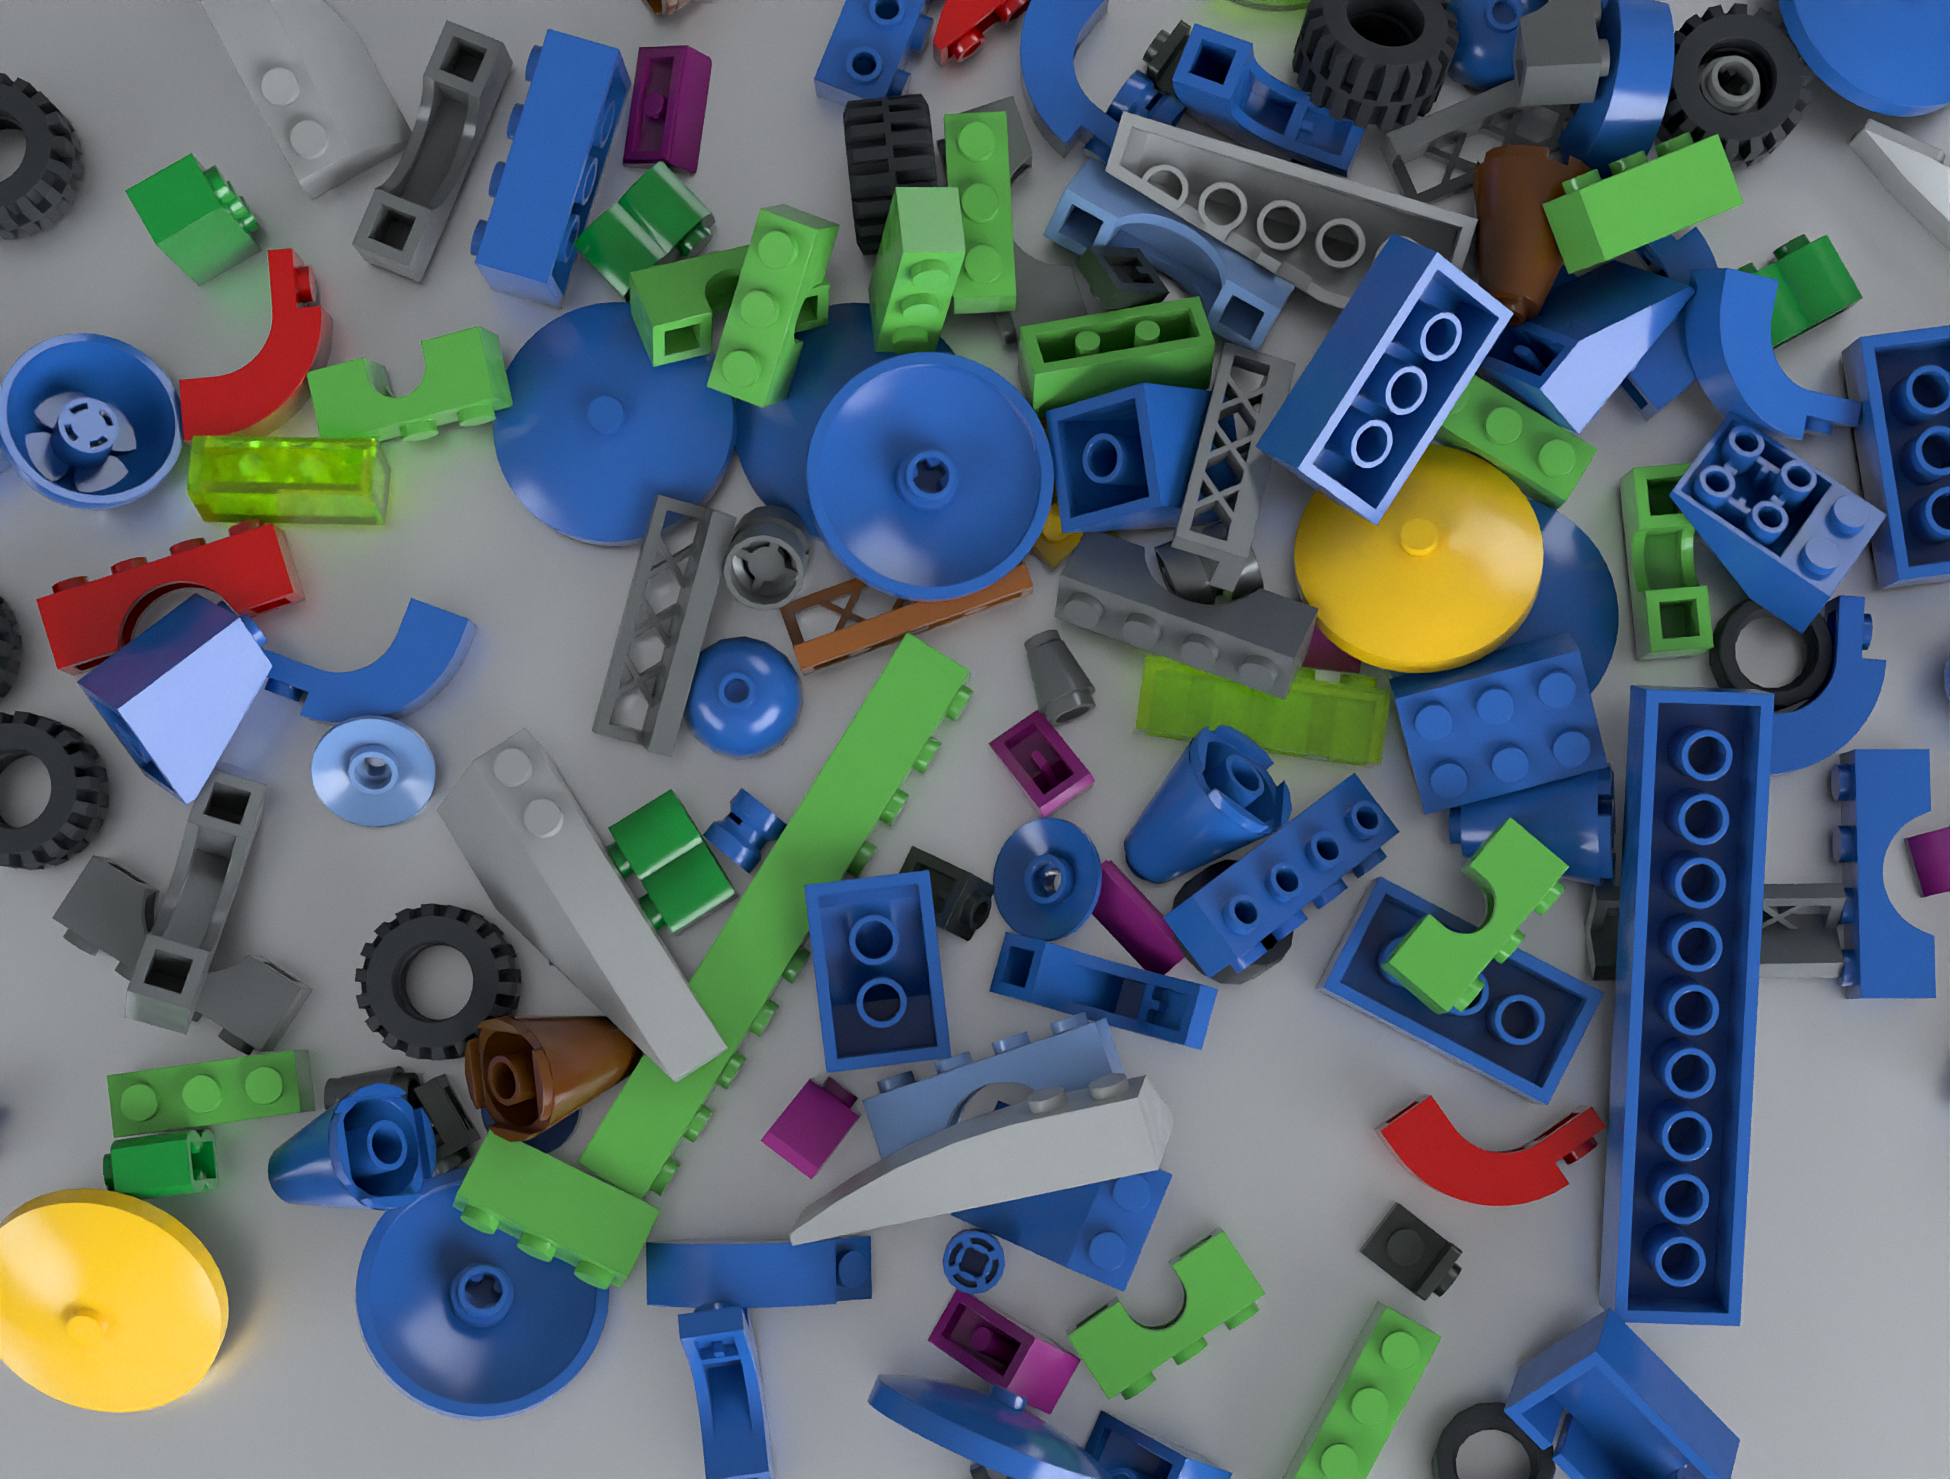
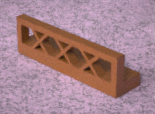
M1021 561L1004 577L971 595L935 602L908 600L912 604L903 606L905 599L897 598L892 611L865 619L852 613L861 592L872 587L854 578L795 599L779 609L792 642L798 664L805 676L900 642L907 632L917 636L1033 594V583L1026 564ZM851 595L845 609L830 603ZM816 607H822L841 616L834 632L804 642L795 617L799 613ZM848 620L856 623L851 626L845 627Z

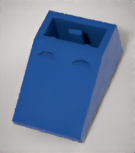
M1612 260L1579 276L1578 279L1568 281L1550 290L1540 313L1535 318L1525 319V322L1518 326L1506 325L1477 369V372L1492 386L1560 427L1579 434L1588 422L1599 413L1602 405L1624 378L1636 368L1642 356L1665 328L1676 319L1679 311L1695 291L1687 284L1617 260Z
M1731 411L1669 495L1749 598L1802 634L1831 598L1887 516Z

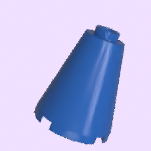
M1220 725L1214 731H1209V726L1200 730L1192 738L1125 837V859L1130 870L1142 880L1155 884H1165L1262 839L1286 824L1292 811L1290 791L1285 780L1276 786L1267 769L1274 764L1268 754L1249 736L1231 726Z
M1607 762L1608 767L1468 803L1461 805V808H1450V844H1461L1463 857L1471 858L1499 823L1511 817L1569 866L1560 878L1597 886H1615L1616 853H1612V849H1614V834H1616L1613 763Z
M375 1083L356 1088L274 1150L268 1162L270 1185L281 1200L296 1205L389 1211L413 1203L422 1195V1193L418 1194L425 1179L432 1178L436 1167V1139L430 1120L421 1107L413 1109L408 1101L401 1096L407 1093L398 1086Z

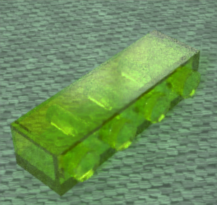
M1158 654L1157 657L1146 655L1142 663L1133 734L1190 742L1200 730L1209 726V731H1214L1220 725L1231 726L1249 736L1268 754L1375 769L1382 762L1391 691L1377 689L1376 678L1362 675L1341 674L1339 683L1315 680L1316 670L1301 667L1286 699L1283 700Z

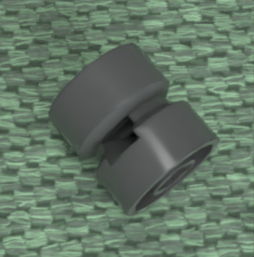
M775 505L756 507L743 515L735 527L724 567L726 585L735 599L749 608L764 611L781 608L793 601L802 588L812 544L809 529L801 517L788 508Z
M1221 521L1203 528L1201 534L1221 539L1224 525ZM1172 541L1154 547L1156 560L1167 591L1182 599L1200 604L1215 605L1216 596L1221 594L1228 600L1234 601L1254 593L1260 588L1264 589L1261 571L1252 546L1246 565L1233 592L1209 585L1215 560L1171 547Z

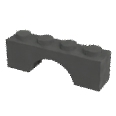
M1550 0L1540 9L1519 18L1512 61L1520 107L1594 103L1599 77H1607L1610 66L1607 39H1598L1596 30L1600 27L1601 0Z
M446 20L423 74L420 108L409 142L391 176L385 183L375 188L352 242L354 248L365 261L421 283L513 65V61L503 42Z
M1010 96L961 113L1006 111L1010 188H1012L1017 180L1032 168V149L1014 97ZM945 138L937 140L936 143L947 174ZM1013 240L1016 311L994 312L1005 346L1015 343L1019 352L1020 327L1086 316L1088 313L1072 266L1052 265L1039 261L1024 252Z
M1099 531L1084 532L1060 574L1054 617L1285 700L1309 651L1318 608L1262 588L1242 600L1228 604L1208 605L1182 599L1164 589L1153 578L1146 564L1145 547Z
M213 769L197 798H195L165 899L153 928L146 935L127 988L126 1018L187 1035L263 816L267 785Z
M93 855L52 918L68 928L63 937L77 948L93 956L101 949L120 961L115 971L130 981L146 935L151 931L157 919V904L160 890L110 858ZM248 955L229 968L207 974L192 1020L199 1022L202 1015L220 1025L223 1029L218 1037L244 1054L250 1055L254 1048L260 1052L274 1051L313 988L263 956Z

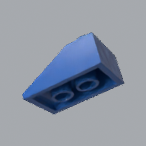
M929 870L804 885L826 1073L952 1058Z
M998 1100L994 1111L1011 1105ZM1159 1168V1170L953 1212L950 1215L1068 1269L1125 1292L1172 1174Z

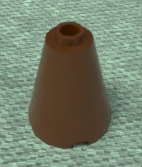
M1513 144L1492 148L1485 153L1483 163L1480 164L1477 161L1473 173L1474 216L1478 219L1475 227L1477 284L1514 313L1507 326H1518L1523 324L1525 319H1532L1538 316L1564 262L1542 204L1566 195L1562 182L1592 171L1581 160L1570 155L1568 165L1550 160L1551 149L1538 145Z
M502 1015L482 1021L477 1026V1028H482L478 1038L468 1040L465 1049V1077L469 1095L476 1110L486 1107L490 1116L496 1122L487 1127L496 1136L509 1142L525 1141L537 1137L629 1077L641 1060L642 1050L607 1016Z

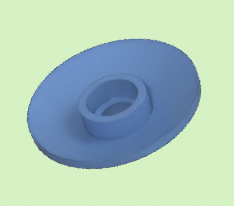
M366 715L342 721L324 734L318 742L312 757L311 778L320 800L340 818L361 826L385 827L408 820L425 806L434 789L436 766L429 746L411 727L392 718ZM365 758H380L386 764L379 767L372 766L367 763Z

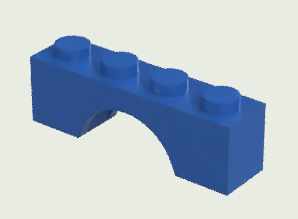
M1854 749L1839 754L1840 764H1834L1832 768L1831 791L1833 799L1841 801V826H1835L1832 848L1835 861L1842 863V883L1846 900L1838 923L1844 924V949H1841L1844 966L1840 978H1836L1839 986H1845V999L1936 998L1934 935L1914 927L1900 916L1888 898L1883 881L1884 858L1893 837L1905 824L1931 811L1929 749Z

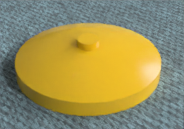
M1432 444L1428 445L1377 525L1334 503L1319 491H1316L1301 516L1294 546L1297 588L1304 604L1318 608L1315 622L1317 628L1337 647L1354 658L1382 669L1406 673H1433L1465 666L1483 658L1504 644L1519 629L1534 605L1541 583L1544 555L1542 534L1535 512L1519 487L1507 475L1487 461L1468 452Z
M80 1188L55 1191L38 1196L13 1210L0 1223V1358L25 1382L57 1400L77 1407L102 1412H135L158 1407L179 1398L192 1389L207 1373L226 1334L229 1314L228 1296L224 1280L211 1254L202 1242L177 1219L162 1209L133 1196L102 1189Z

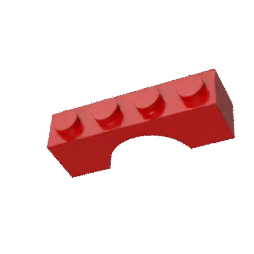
M263 519L248 520L228 528L229 537L206 544L205 538L186 540L169 548L171 556L149 563L146 557L131 558L111 566L112 575L89 582L88 576H78L54 584L52 586L54 594L36 599L57 669L73 676L95 669L134 639L140 621L155 603L178 591L201 589L215 592L235 612L240 615L245 613L250 618L305 601L306 598L285 532L273 523L265 525Z

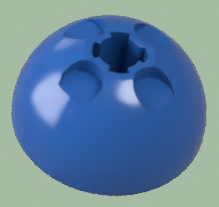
M90 333L65 334L47 339L23 353L11 366L0 388V444L6 458L14 471L30 488L60 505L81 510H105L132 503L152 491L163 481L173 468L181 452L184 441L181 401L174 385L165 372L150 357L130 344L118 339Z

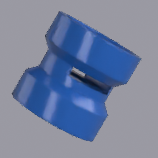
M1138 69L1121 87L1108 107L1106 114L1118 123H1120L1122 113L1125 111L1176 127L1187 107L1183 105L1176 95H1164L1155 89L1154 80Z
M741 788L730 801L731 812L723 820L714 821L702 836L750 874L761 861V850L765 847V844L770 841H777L787 824Z
M979 1228L963 1229L953 1235L945 1247L942 1261L944 1274L950 1284L959 1291L969 1294L985 1293L996 1286L1003 1275L1005 1267L1004 1252L1000 1242L994 1235Z

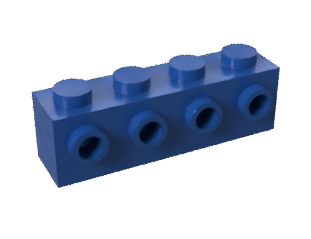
M846 0L814 77L816 96L846 107L847 101L906 95L912 74L904 70L912 50L922 53L927 44L934 23V18L927 16L933 0Z
M1354 772L1163 918L1208 978H1211L1229 964L1238 974L1267 952L1260 942L1267 935L1272 933L1276 940L1280 941L1308 920L1301 910L1304 906L1312 901L1319 910L1345 891L1348 886L1341 878L1350 870L1358 879L1382 862L1387 855L1380 847L1400 831Z

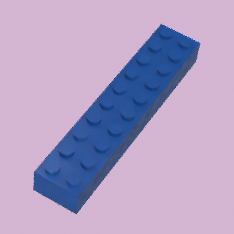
M1630 685L1599 1305L1605 1311L1610 1307L1624 1323L1740 1326L1774 712V694L1761 690Z

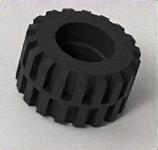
M1310 0L1293 51L1295 53L1292 60L1293 72L1299 74L1296 82L1301 91L1311 92L1309 101L1317 108H1327L1330 110L1329 116L1339 121L1345 118L1354 121V126L1367 129L1368 124L1376 125L1379 130L1392 129L1395 122L1403 127L1415 122L1417 116L1424 117L1431 111L1433 103L1437 101L1459 41V32L1455 31L1458 24L1455 14L1446 11L1448 6L1446 0Z
M1734 3L1727 13H1724L1721 4L1709 7L1701 18L1695 14L1684 22L1679 31H1675L1671 87L1661 122L1663 127L1657 133L1661 143L1690 132L1694 143L1718 134L1732 171H1735L1742 162H1745L1747 167L1760 162L1767 153L1771 154L1791 133L1804 116L1801 112L1809 104L1812 91L1805 89V86L1813 78L1812 69L1808 65L1800 64L1802 56L1796 45L1792 44L1787 38L1789 33L1784 21L1777 28L1768 22L1773 14L1772 12L1760 8L1755 16L1748 15V4ZM1724 56H1740L1750 61L1757 69L1760 80L1757 111L1747 115L1735 116L1725 114L1712 107L1700 91L1698 67Z
M0 73V130H22L26 139L25 155L20 166L10 177L0 182V236L3 239H18L19 228H22L30 236L43 230L39 221L47 217L51 222L55 223L63 216L57 209L62 200L70 204L73 203L77 192L70 186L71 180H82L83 167L75 160V157L83 155L80 141L72 134L75 129L70 121L41 91L38 92L29 82L19 77L13 82L5 73Z
M921 93L847 101L843 112L856 242L864 256L878 254L895 187H938L930 110L928 103Z
M15 711L14 715L0 712V775L13 761L27 755L36 756L48 770L51 780V794L42 814L33 822L23 827L16 828L8 825L0 815V866L38 870L44 869L46 864L55 866L69 860L67 853L70 851L80 853L90 844L84 837L88 831H99L104 820L96 818L99 806L108 808L109 794L102 793L100 789V783L107 782L108 777L106 768L99 767L95 763V760L100 755L94 746L84 743L81 740L83 735L74 728L30 712Z
M435 903L421 904V907L416 909L406 908L395 913L397 918L390 923L383 922L374 931L378 936L373 943L366 942L360 955L365 957L362 969L356 968L355 982H361L362 994L356 995L359 1009L366 1010L369 1018L365 1022L370 1030L378 1032L384 1038L382 1043L392 1050H400L406 1053L405 1056L415 1059L447 1060L465 1057L468 1040L478 1038L482 1028H477V1026L482 1021L496 1016L509 1015L512 1009H517L520 996H516L517 983H522L521 970L516 969L513 959L517 955L512 944H507L502 937L504 933L495 924L489 923L484 919V916L474 911ZM436 945L449 946L461 952L467 959L473 975L472 992L466 1005L455 1016L441 1020L421 1015L411 1004L406 990V977L411 963L423 950Z

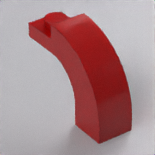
M292 248L268 250L272 325L268 339L259 354L246 366L226 375L179 380L183 439L197 451L243 445L277 430L293 418L310 399L311 392L307 372L327 367L333 338V318L322 306L308 307L307 302L316 301V282L313 268L311 265L304 266V261Z
M1423 1094L1373 1130L1394 1159L1410 1175L1433 1190L1473 1204L1511 1206L1542 1199L1569 1185L1570 1183L1558 1168L1556 1162L1563 1158L1566 1164L1570 1165L1584 1157L1598 1145L1593 1136L1606 1128V1126L1592 1106L1580 1105L1524 1145L1505 1151H1486L1464 1139L1453 1127L1432 1095Z

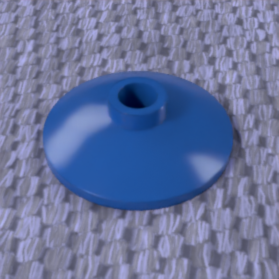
M1051 817L1035 819L1018 828L1001 848L993 874L995 902L1005 922L1018 934L1043 941L1058 940L1078 930L1093 912L1102 884V868L1099 854L1090 837L1074 823ZM1060 872L1061 882L1056 891L1054 887V879L1056 875Z

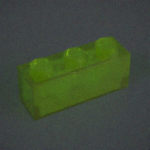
M193 436L186 492L204 522L241 523L253 519H263L264 523L386 525L391 468L377 438Z

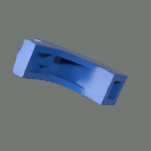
M1031 0L1024 19L1020 45V81L1024 100L1031 118L1041 135L1063 158L1069 154L1080 140L1085 144L1082 151L1088 158L1092 157L1107 166L1119 123L1097 107L1085 95L1075 74L1074 59L1084 40L1108 12L1109 0Z
M1601 0L1600 27L1596 30L1598 39H1607L1610 53L1609 73L1607 77H1599L1594 103H1581L1558 139L1565 165H1568L1570 155L1581 160L1589 169H1598L1601 180L1612 176L1608 164L1644 150L1647 157L1663 119L1673 75L1675 41L1672 14L1668 3L1655 0Z
M1196 23L1194 24L1172 78L1175 94L1183 105L1214 129L1253 150L1289 162L1295 159L1347 178L1367 129L1354 126V121L1345 118L1339 121L1329 116L1330 110L1325 107L1317 108L1309 101L1311 94L1291 87L1266 72L1254 58L1253 43Z
M1696 226L1679 240H1676L1670 234L1631 250L1647 271L1689 285L1691 270L1718 268L1708 243ZM1686 304L1679 311L1676 319L1665 328L1642 356L1636 368L1618 386L1646 422L1672 402L1696 378L1686 344Z
M1730 268L1691 270L1689 286L1694 289L1695 293L1685 306V335L1689 358L1701 388L1723 416L1726 417L1731 411L1772 439L1802 440L1804 433L1830 436L1832 426L1858 427L1862 402L1802 388L1788 378L1779 366L1771 343V319L1779 280Z
M1839 595L1825 604L1824 618L1833 637V664L1825 683L1802 705L1791 712L1773 713L1770 777L1806 768L1831 756L1857 734L1875 707L1885 676L1886 660L1862 658V650H1868L1873 630L1871 614L1864 613L1865 597Z
M411 598L391 646L379 659L364 668L342 673L328 672L261 648L273 665L266 677L268 680L264 689L296 702H300L303 692L308 693L300 715L311 721L329 726H335L353 717L366 715L383 716L399 720L419 710L444 690L461 667L478 626L465 617Z
M1006 932L989 992L1072 1016L1085 1012L1087 1019L1090 1021L1106 1018L1108 1025L1111 1027L1202 1050L1218 989L1120 964L1047 941Z
M838 1236L792 1246L791 1240L737 1241L687 1239L646 1242L647 1305L697 1308L703 1304L718 1302L726 1303L731 1307L771 1308L836 1304L838 1301L872 1299L871 1236Z
M717 1302L698 1306L693 1313L678 1315L680 1341L691 1368L696 1391L706 1479H775L764 1388L748 1308H742V1306L731 1307L726 1303Z

